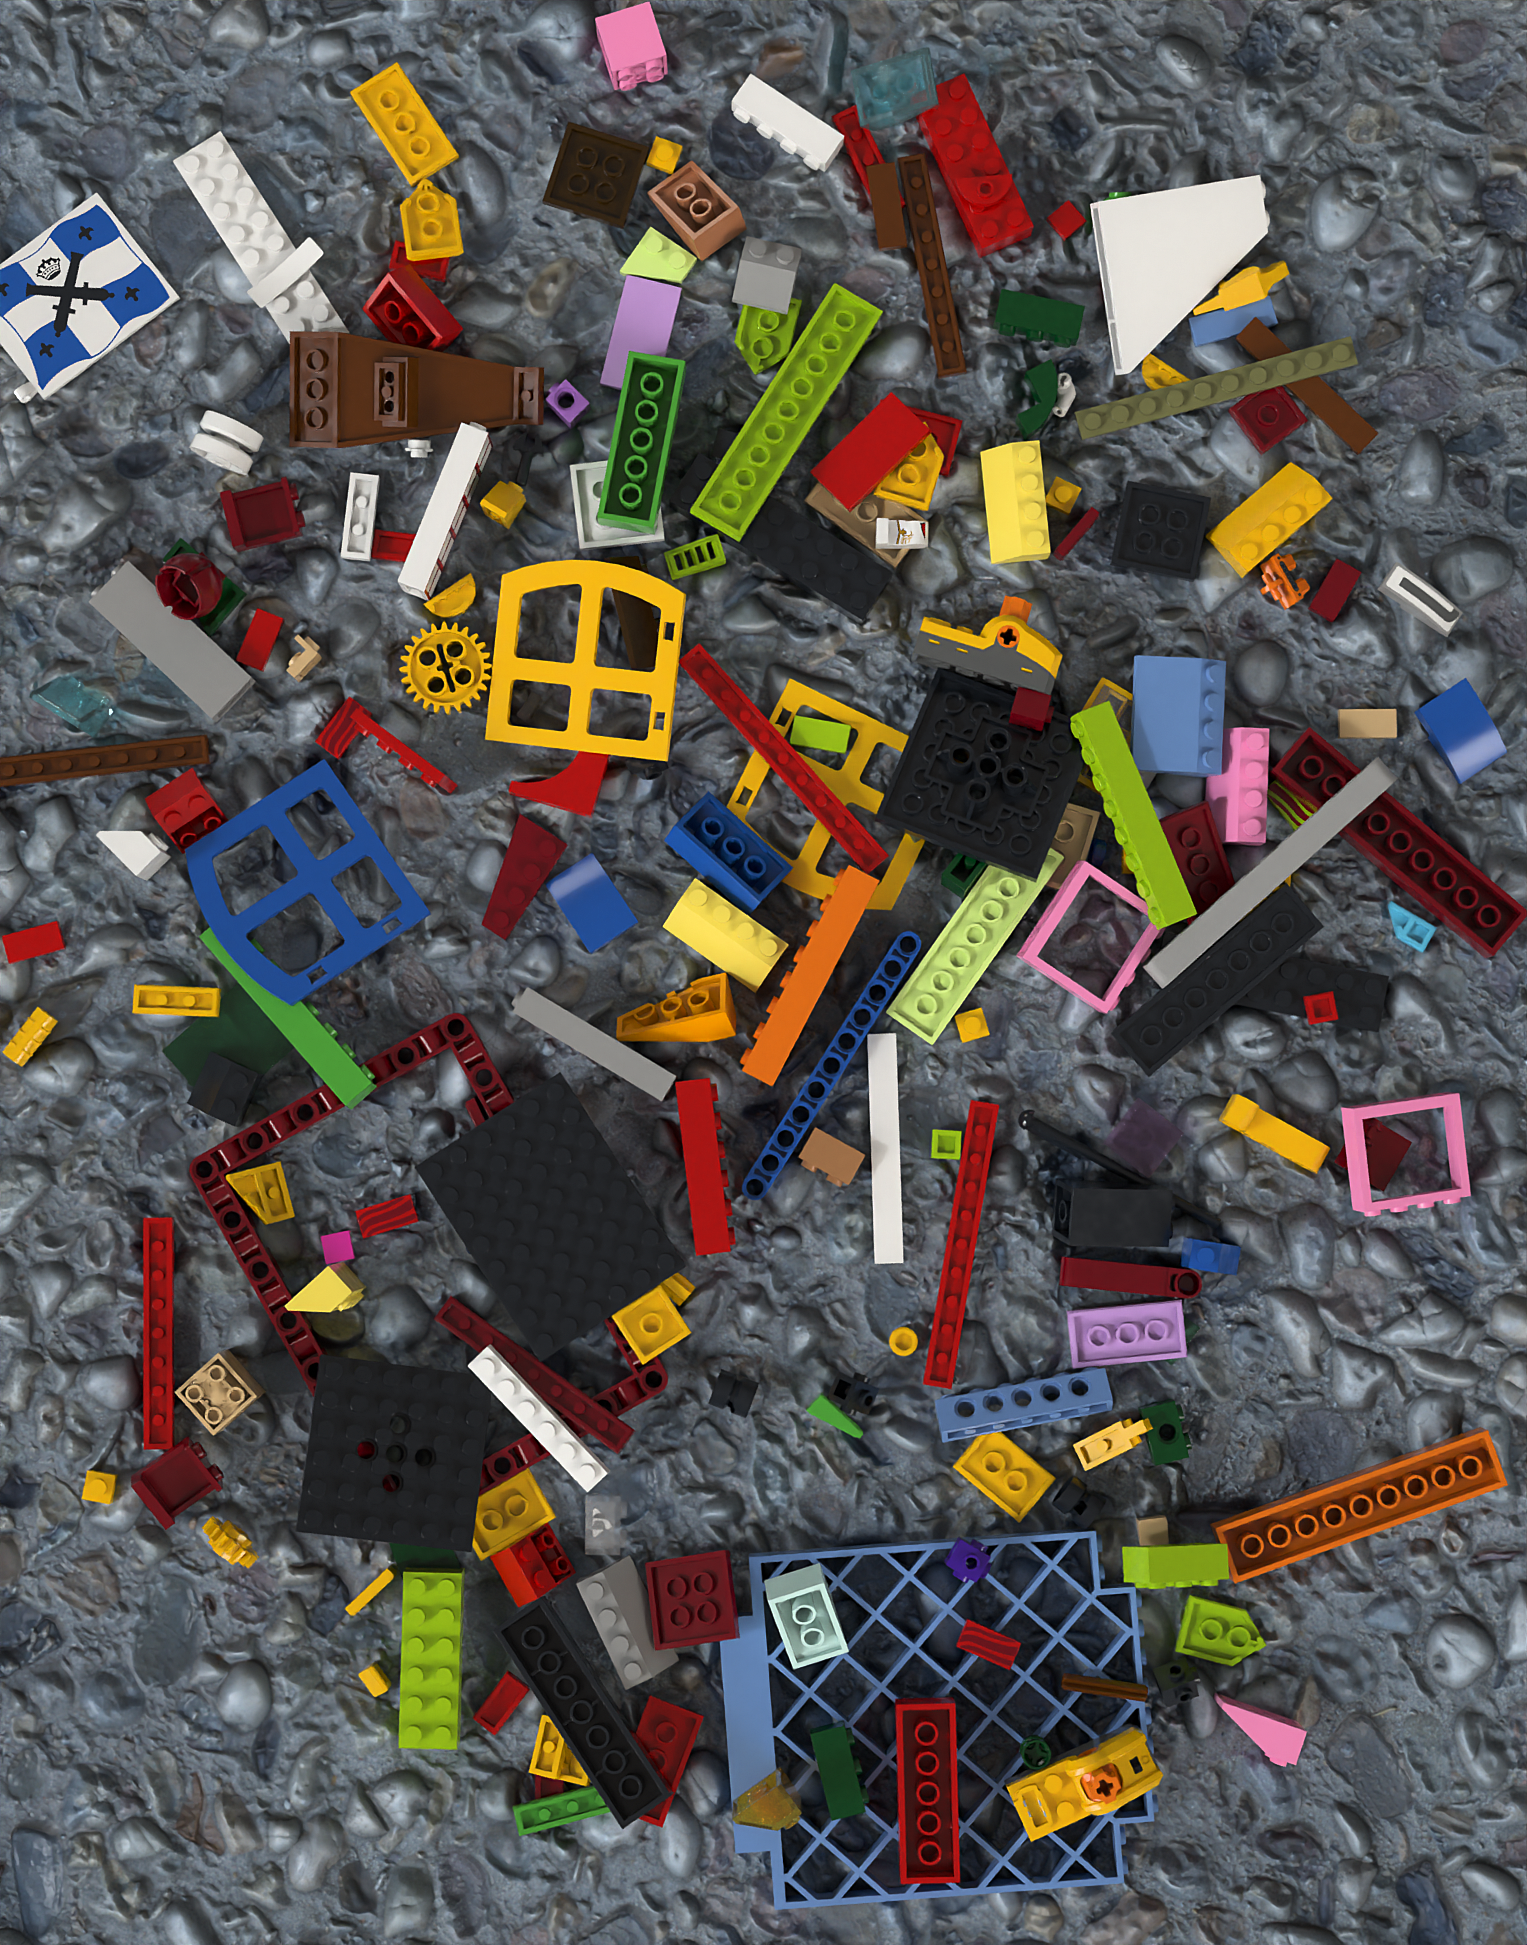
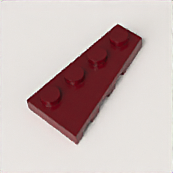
M520 814L481 925L506 941L565 852L568 844Z

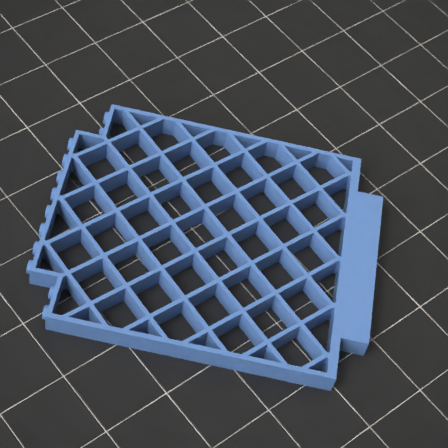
M1093 1527L962 1537L970 1543L972 1539H975L985 1546L993 1545L987 1552L991 1556L990 1563L1007 1544L1023 1543L1045 1562L1017 1596L990 1572L985 1577L1012 1601L990 1627L991 1629L1000 1632L1020 1608L1051 1634L1023 1668L1015 1661L1013 1662L1011 1668L1017 1675L990 1706L959 1680L979 1656L969 1652L951 1673L921 1647L923 1642L947 1614L951 1615L963 1627L967 1620L953 1607L973 1585L974 1581L969 1579L968 1583L962 1582L945 1601L915 1575L934 1550L952 1549L957 1538L749 1554L753 1612L737 1613L740 1639L720 1641L735 1854L770 1851L775 1910L1124 1883L1123 1874H1128L1127 1856H1122L1121 1845L1126 1844L1124 1826L1120 1827L1119 1824L1154 1822V1813L1158 1812V1799L1156 1794L1152 1795V1789L1143 1794L1144 1810L1116 1812L1118 1810L1116 1809L1106 1814L1097 1815L1073 1845L1056 1831L1047 1834L1066 1851L1065 1855L1047 1876L1030 1877L1010 1859L1028 1837L1024 1825L1021 1826L1002 1850H999L971 1825L997 1793L1001 1794L1015 1807L1008 1789L1004 1787V1780L1011 1778L1024 1762L1020 1750L996 1778L974 1761L965 1751L992 1720L1021 1744L1025 1737L1002 1718L998 1712L1025 1680L1056 1706L1033 1735L1044 1738L1065 1714L1091 1738L1096 1739L1120 1728L1136 1709L1137 1724L1145 1734L1152 1754L1154 1753L1152 1736H1147V1725L1151 1724L1150 1707H1145V1702L1126 1699L1127 1702L1102 1732L1098 1734L1070 1709L1082 1692L1069 1691L1060 1701L1031 1676V1673L1059 1641L1089 1667L1083 1676L1096 1677L1098 1675L1100 1678L1113 1680L1102 1669L1126 1640L1131 1637L1134 1683L1146 1685L1149 1695L1147 1677L1143 1678L1142 1666L1147 1665L1145 1648L1140 1649L1139 1638L1144 1637L1143 1620L1138 1619L1137 1608H1142L1141 1592L1135 1589L1133 1583L1100 1585V1581H1105L1104 1565L1098 1563V1552H1102L1101 1534L1096 1535V1530ZM1082 1538H1088L1092 1583L1089 1590L1084 1588L1057 1564L1074 1543ZM1064 1540L1050 1557L1032 1543ZM922 1551L908 1568L891 1554ZM880 1554L902 1573L875 1607L843 1580L863 1555ZM851 1556L837 1573L819 1559ZM968 1558L966 1562L971 1564L974 1562V1558ZM808 1559L814 1565L820 1563L823 1573L831 1579L828 1583L830 1593L839 1586L869 1612L846 1640L849 1650L876 1619L904 1642L907 1647L881 1678L875 1675L854 1655L847 1652L831 1657L808 1684L777 1657L785 1648L782 1638L771 1651H767L763 1591H766L764 1581L779 1576L792 1560ZM779 1562L767 1578L762 1579L761 1563ZM1052 1569L1083 1595L1056 1629L1024 1603ZM909 1580L940 1606V1609L913 1640L882 1614L883 1610ZM1127 1593L1129 1623L1126 1624L1099 1601L1096 1596ZM1091 1602L1122 1628L1094 1662L1064 1637V1634ZM916 1653L946 1679L931 1698L945 1697L954 1686L984 1712L957 1744V1761L959 1759L989 1784V1787L963 1817L958 1814L959 1838L966 1832L995 1858L976 1881L932 1885L906 1884L904 1887L888 1888L866 1868L892 1838L898 1841V1815L890 1822L869 1803H864L865 1813L885 1831L859 1861L854 1859L828 1836L841 1819L832 1821L830 1816L819 1828L789 1802L815 1770L819 1772L816 1756L811 1754L783 1728L810 1697L838 1722L844 1720L845 1728L851 1727L853 1735L880 1757L859 1781V1785H866L867 1789L887 1764L897 1772V1762L894 1758L896 1755V1739L885 1751L862 1731L855 1722L881 1692L894 1702L895 1699L902 1698L888 1684L911 1656ZM843 1658L874 1684L873 1688L848 1717L816 1691ZM769 1663H772L803 1690L776 1723H773ZM774 1736L779 1737L808 1763L782 1795H778ZM779 1809H783L813 1835L792 1862L784 1868ZM1110 1821L1114 1871H1101L1082 1852L1106 1823ZM820 1843L852 1869L833 1892L816 1893L795 1875L796 1871ZM1075 1860L1089 1871L1088 1873L1064 1874ZM1003 1866L1018 1877L992 1880ZM859 1877L874 1888L848 1891ZM785 1882L791 1884L802 1895L786 1896Z

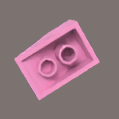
M1218 1693L1214 1694V1700L1265 1752V1756L1270 1758L1269 1761L1285 1767L1287 1762L1296 1765L1307 1733L1297 1721Z

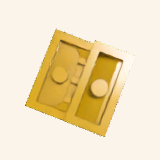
M542 1715L529 1773L590 1786V1779L549 1716Z

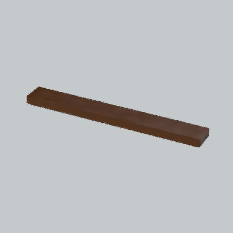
M921 153L898 157L897 164L906 203L907 217L938 379L966 374L967 370L926 155Z
M208 735L0 757V787L211 764Z

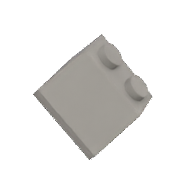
M747 236L740 259L732 302L787 315L799 270L802 249Z

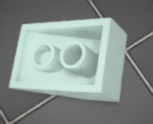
M820 1563L764 1581L767 1600L793 1669L849 1652Z

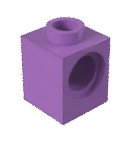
M566 379L561 384L559 382L555 383L546 394L548 396L546 398L547 406L570 429L591 410L590 403ZM563 397L574 399L573 405L569 408L561 407L559 401Z

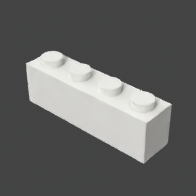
M752 74L748 76L732 100V111H734L733 114L738 120L743 123L749 121L757 127V131L762 136L768 139L773 137L780 142V146L790 154L797 153L804 158V163L814 170L819 168L825 172L844 145V135Z

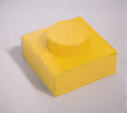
M656 136L646 161L647 166L672 175L679 161L683 146Z
M1056 476L1045 498L1046 505L1069 515L1082 488Z
M982 1007L954 1016L962 1043L990 1035Z
M87 1470L82 1499L111 1504L118 1475Z

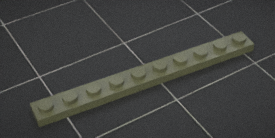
M1351 336L1080 410L1074 414L1081 441L1356 366L1358 362Z

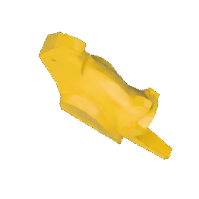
M1282 260L1270 264L1266 268L1248 267L1228 281L1222 279L1217 284L1219 295L1192 309L1194 315L1222 307L1224 311H1228L1266 298L1270 288L1289 275L1286 262Z

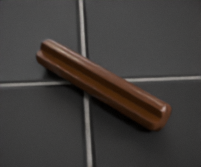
M1064 1673L1062 1676L1061 1687L1064 1690L1145 1702L1148 1696V1687L1142 1684Z

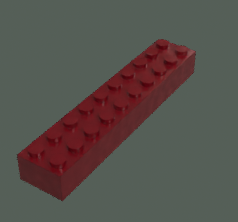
M1308 727L1268 772V775L1315 813L1360 773L1361 770L1312 728ZM1386 791L1379 795L1337 833L1484 958L1493 957L1527 917V910Z

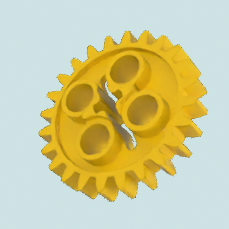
M443 622L441 630H437L436 626L431 624L430 633H427L423 628L420 629L421 639L415 636L411 637L415 643L414 647L405 645V649L410 654L409 656H401L400 659L407 663V666H403L399 670L401 673L408 674V676L404 677L401 681L403 684H411L406 690L408 695L417 693L413 700L416 704L424 700V710L434 705L435 714L439 713L441 707H444L447 715H450L451 707H455L458 713H461V705L464 703L470 709L472 708L470 699L474 698L481 701L477 693L479 690L488 691L483 681H491V676L486 674L485 671L491 670L492 664L485 663L484 661L491 658L490 653H481L486 647L485 642L476 644L479 638L477 633L468 637L470 629L467 626L459 632L457 623H454L452 629H448L446 622ZM439 644L443 647L446 661L450 666H453L449 671L455 686V692L450 691L446 675L443 671H439L443 669L437 649ZM454 644L463 646V652L458 657H451L448 654L449 648ZM434 653L436 660L432 665L425 666L421 663L424 654ZM462 671H468L472 676L469 683L459 684L457 682L458 674ZM437 679L444 682L442 691L438 693L431 692L429 688L431 682Z

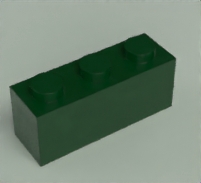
M1001 289L993 329L998 330V333L1001 335L1015 336V334H1020L1033 342L1048 340L1053 341L1055 346L1069 348L1070 345L1076 346L1085 306Z
M843 1720L811 1728L810 1736L831 1820L865 1813L864 1803L870 1801L866 1785H859L857 1775L862 1774L859 1757H852L850 1746L855 1745L851 1727L845 1728Z

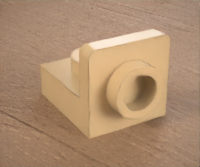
M297 635L294 639L305 651L302 654L298 652L291 658L288 663L290 667L286 671L300 682L322 657L317 653L320 647L310 637L307 636L305 639H302Z

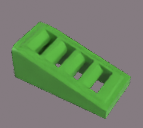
M820 1393L806 1408L809 1414L860 1439L863 1436V1429L846 1413L841 1411L824 1393Z

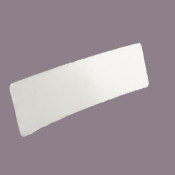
M308 237L284 262L247 291L248 295L260 308H263L301 277L324 252Z

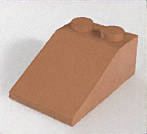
M692 160L647 192L650 199L686 246L701 261L747 229L739 206Z

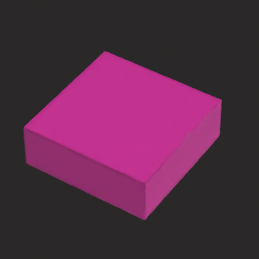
M350 1230L321 1236L326 1264L355 1259Z

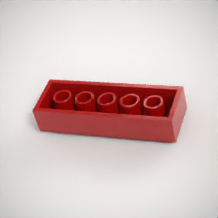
M965 73L913 95L911 108L979 258L1030 237L1034 225L1013 179L1006 196L997 204L988 207L974 206L958 193L955 184L956 178L1010 174Z
M710 1078L675 1082L696 1256L731 1252V1245H736L734 1227H728L727 1216H732L733 1214L731 1198L725 1199L724 1187H729L727 1170H721L720 1159L726 1158L724 1141H718L717 1130H722L720 1112L714 1113L713 1102L719 1101L717 1084H711Z
M954 1698L895 1699L899 1877L901 1884L960 1883L956 1707Z

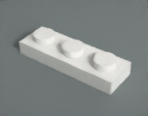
M350 473L341 558L361 561H370L380 483L379 475Z

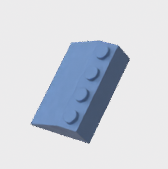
M1134 656L1130 752L1138 771L1200 778L1221 775L1226 661L1188 657Z

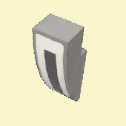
M1398 562L1392 565L1377 589L1399 603L1400 608L1445 637L1449 635L1462 615V612L1439 591Z

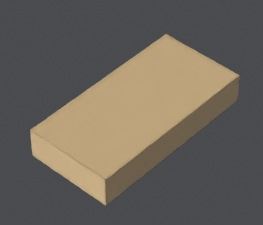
M1396 709L1338 710V739H1391L1397 737Z

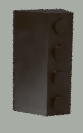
M639 556L609 557L604 559L606 563L622 565L649 574L647 564H641ZM611 588L631 670L653 672L656 665L660 617L654 619L652 608L657 606L629 593Z

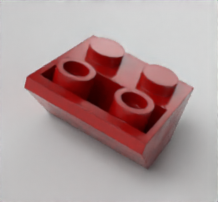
M193 768L145 798L153 817L182 854L185 853L187 847L229 821L208 787Z
M548 1522L490 1556L518 1608L540 1598L576 1573Z

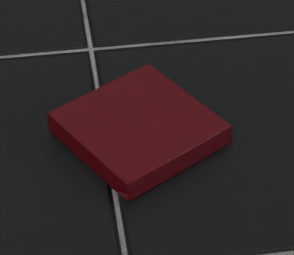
M1283 386L1247 395L1228 409L1229 414L1261 455L1265 454L1308 421Z

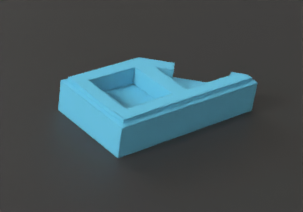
M1390 901L1388 909L1396 938L1422 953L1437 927L1395 902Z

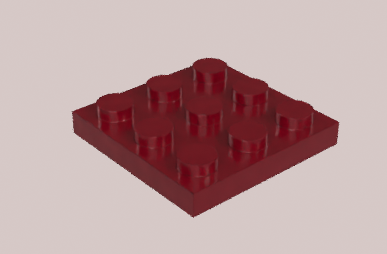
M729 1550L645 1563L655 1651L740 1639Z

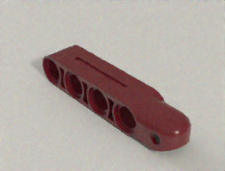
M1061 1256L1059 1285L1193 1298L1201 1291L1202 1279L1196 1271L1190 1269Z

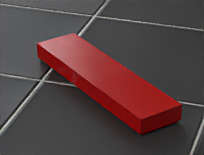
M856 104L831 116V120L836 130L844 135V146L870 197L866 167L884 164L885 161ZM899 191L901 207L904 208L906 203Z

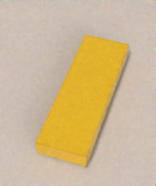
M134 984L132 1013L219 1017L221 989Z

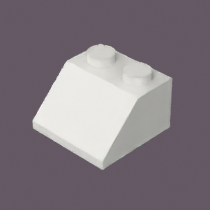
M99 831L96 834L137 877L146 881L171 858L166 852L169 848L168 845L153 833L147 835L142 831Z

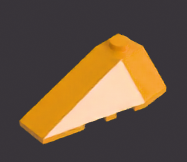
M726 972L699 978L690 983L692 987L678 994L672 991L666 994L667 999L655 1005L647 1003L617 1017V1040L711 1042L736 1036V1012Z

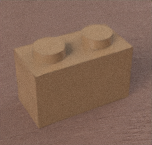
M814 1127L798 1158L803 1160L801 1166L814 1173L818 1169L828 1174L826 1180L841 1187L843 1183L850 1184L865 1154Z

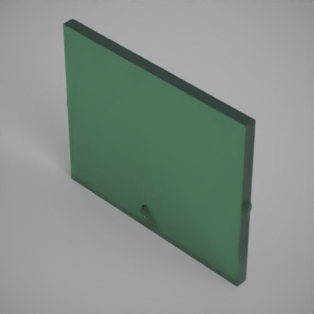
M238 983L220 999L219 1017H199L164 1048L162 1052L188 1080V1084L194 1087L210 1051L265 1075L295 1047Z

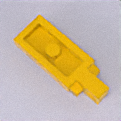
M1130 1418L1119 1421L1073 1444V1447L1084 1470L1088 1471L1136 1447L1137 1444L1142 1442L1139 1435L1150 1431L1153 1427L1148 1418L1133 1424Z

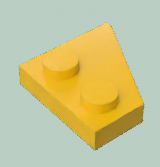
M281 1162L225 1176L227 1182L264 1225L295 1217Z

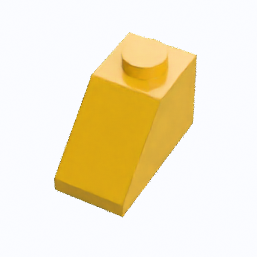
M500 480L480 502L484 514L509 529L526 502L525 495L522 494L524 490L511 481L506 484Z

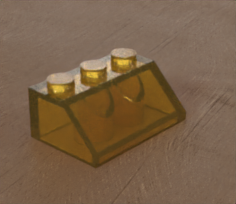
M781 1767L733 1800L732 1819L735 1824L775 1831L784 1827L787 1830L800 1820L799 1815L802 1814L801 1795Z

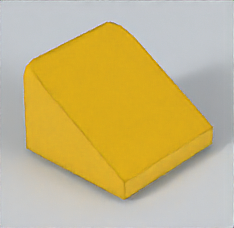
M373 1662L359 1673L360 1679L374 1697L385 1693L391 1686V1681L377 1662Z

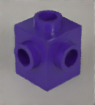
M960 1536L944 1561L947 1566L954 1569L952 1574L965 1583H968L969 1579L976 1583L980 1577L984 1579L992 1566V1563L989 1562L991 1556L986 1552L987 1546L975 1539H972L970 1543ZM968 1558H975L973 1563L966 1564Z

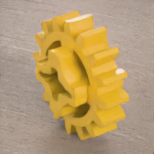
M212 1516L202 1527L203 1532L209 1536L210 1540L208 1543L212 1546L213 1550L230 1564L234 1565L238 1561L243 1567L250 1568L259 1558L257 1552L252 1549L251 1544L253 1541L249 1539L248 1534L230 1520L223 1524L218 1518L216 1519Z

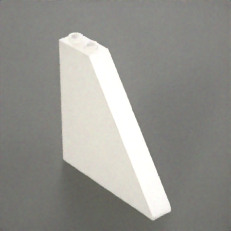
M1260 175L1090 204L1115 375L1130 373L1268 233L1267 227L1269 226L1270 218L1264 206L1263 198H1265L1266 189Z

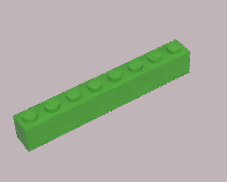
M210 927L199 936L346 1107L352 1110L377 1088L372 1081L375 1075L365 1064L359 1067L353 1060L357 1056L346 1043L342 1046L335 1039L339 1034L328 1022L323 1025L319 1021L317 1016L320 1012L310 1001L304 1003L300 1000L293 1006L286 1004L252 980L233 961ZM255 938L250 941L261 954L266 951ZM273 959L270 960L274 965L281 969V967Z

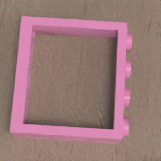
M1078 860L1016 956L1098 1012L1107 1014L1109 1010L1112 1011L1120 1001L1118 995L1124 986L1128 987L1132 983L1136 975L1134 970L1139 963H1143L1151 953L1149 947L1155 938L1159 939L1162 936L1166 927L1157 930L1156 926L1150 922L1101 999L1037 957L1088 876L1148 916V906L1144 900L1088 862Z
M1441 1092L1341 1107L1353 1210L1364 1212L1365 1216L1381 1215V1210L1390 1209V1212H1403L1408 1210L1409 1205L1417 1204V1208L1433 1207L1435 1201L1443 1200L1444 1204L1461 1202L1460 1197L1471 1196L1459 1093ZM1443 1107L1452 1188L1372 1200L1362 1119Z

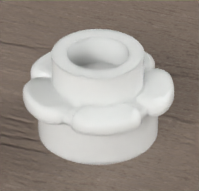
M408 439V448H405L406 451H411V457H428V452H433L431 440Z

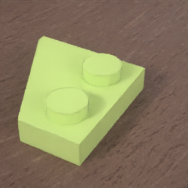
M650 226L620 269V274L623 276H641L656 281L663 279L667 282L682 284L697 262V257Z

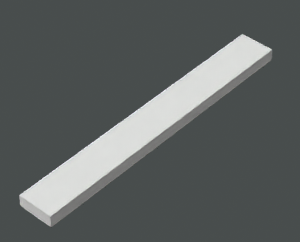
M896 1033L867 1034L874 1264L903 1263Z

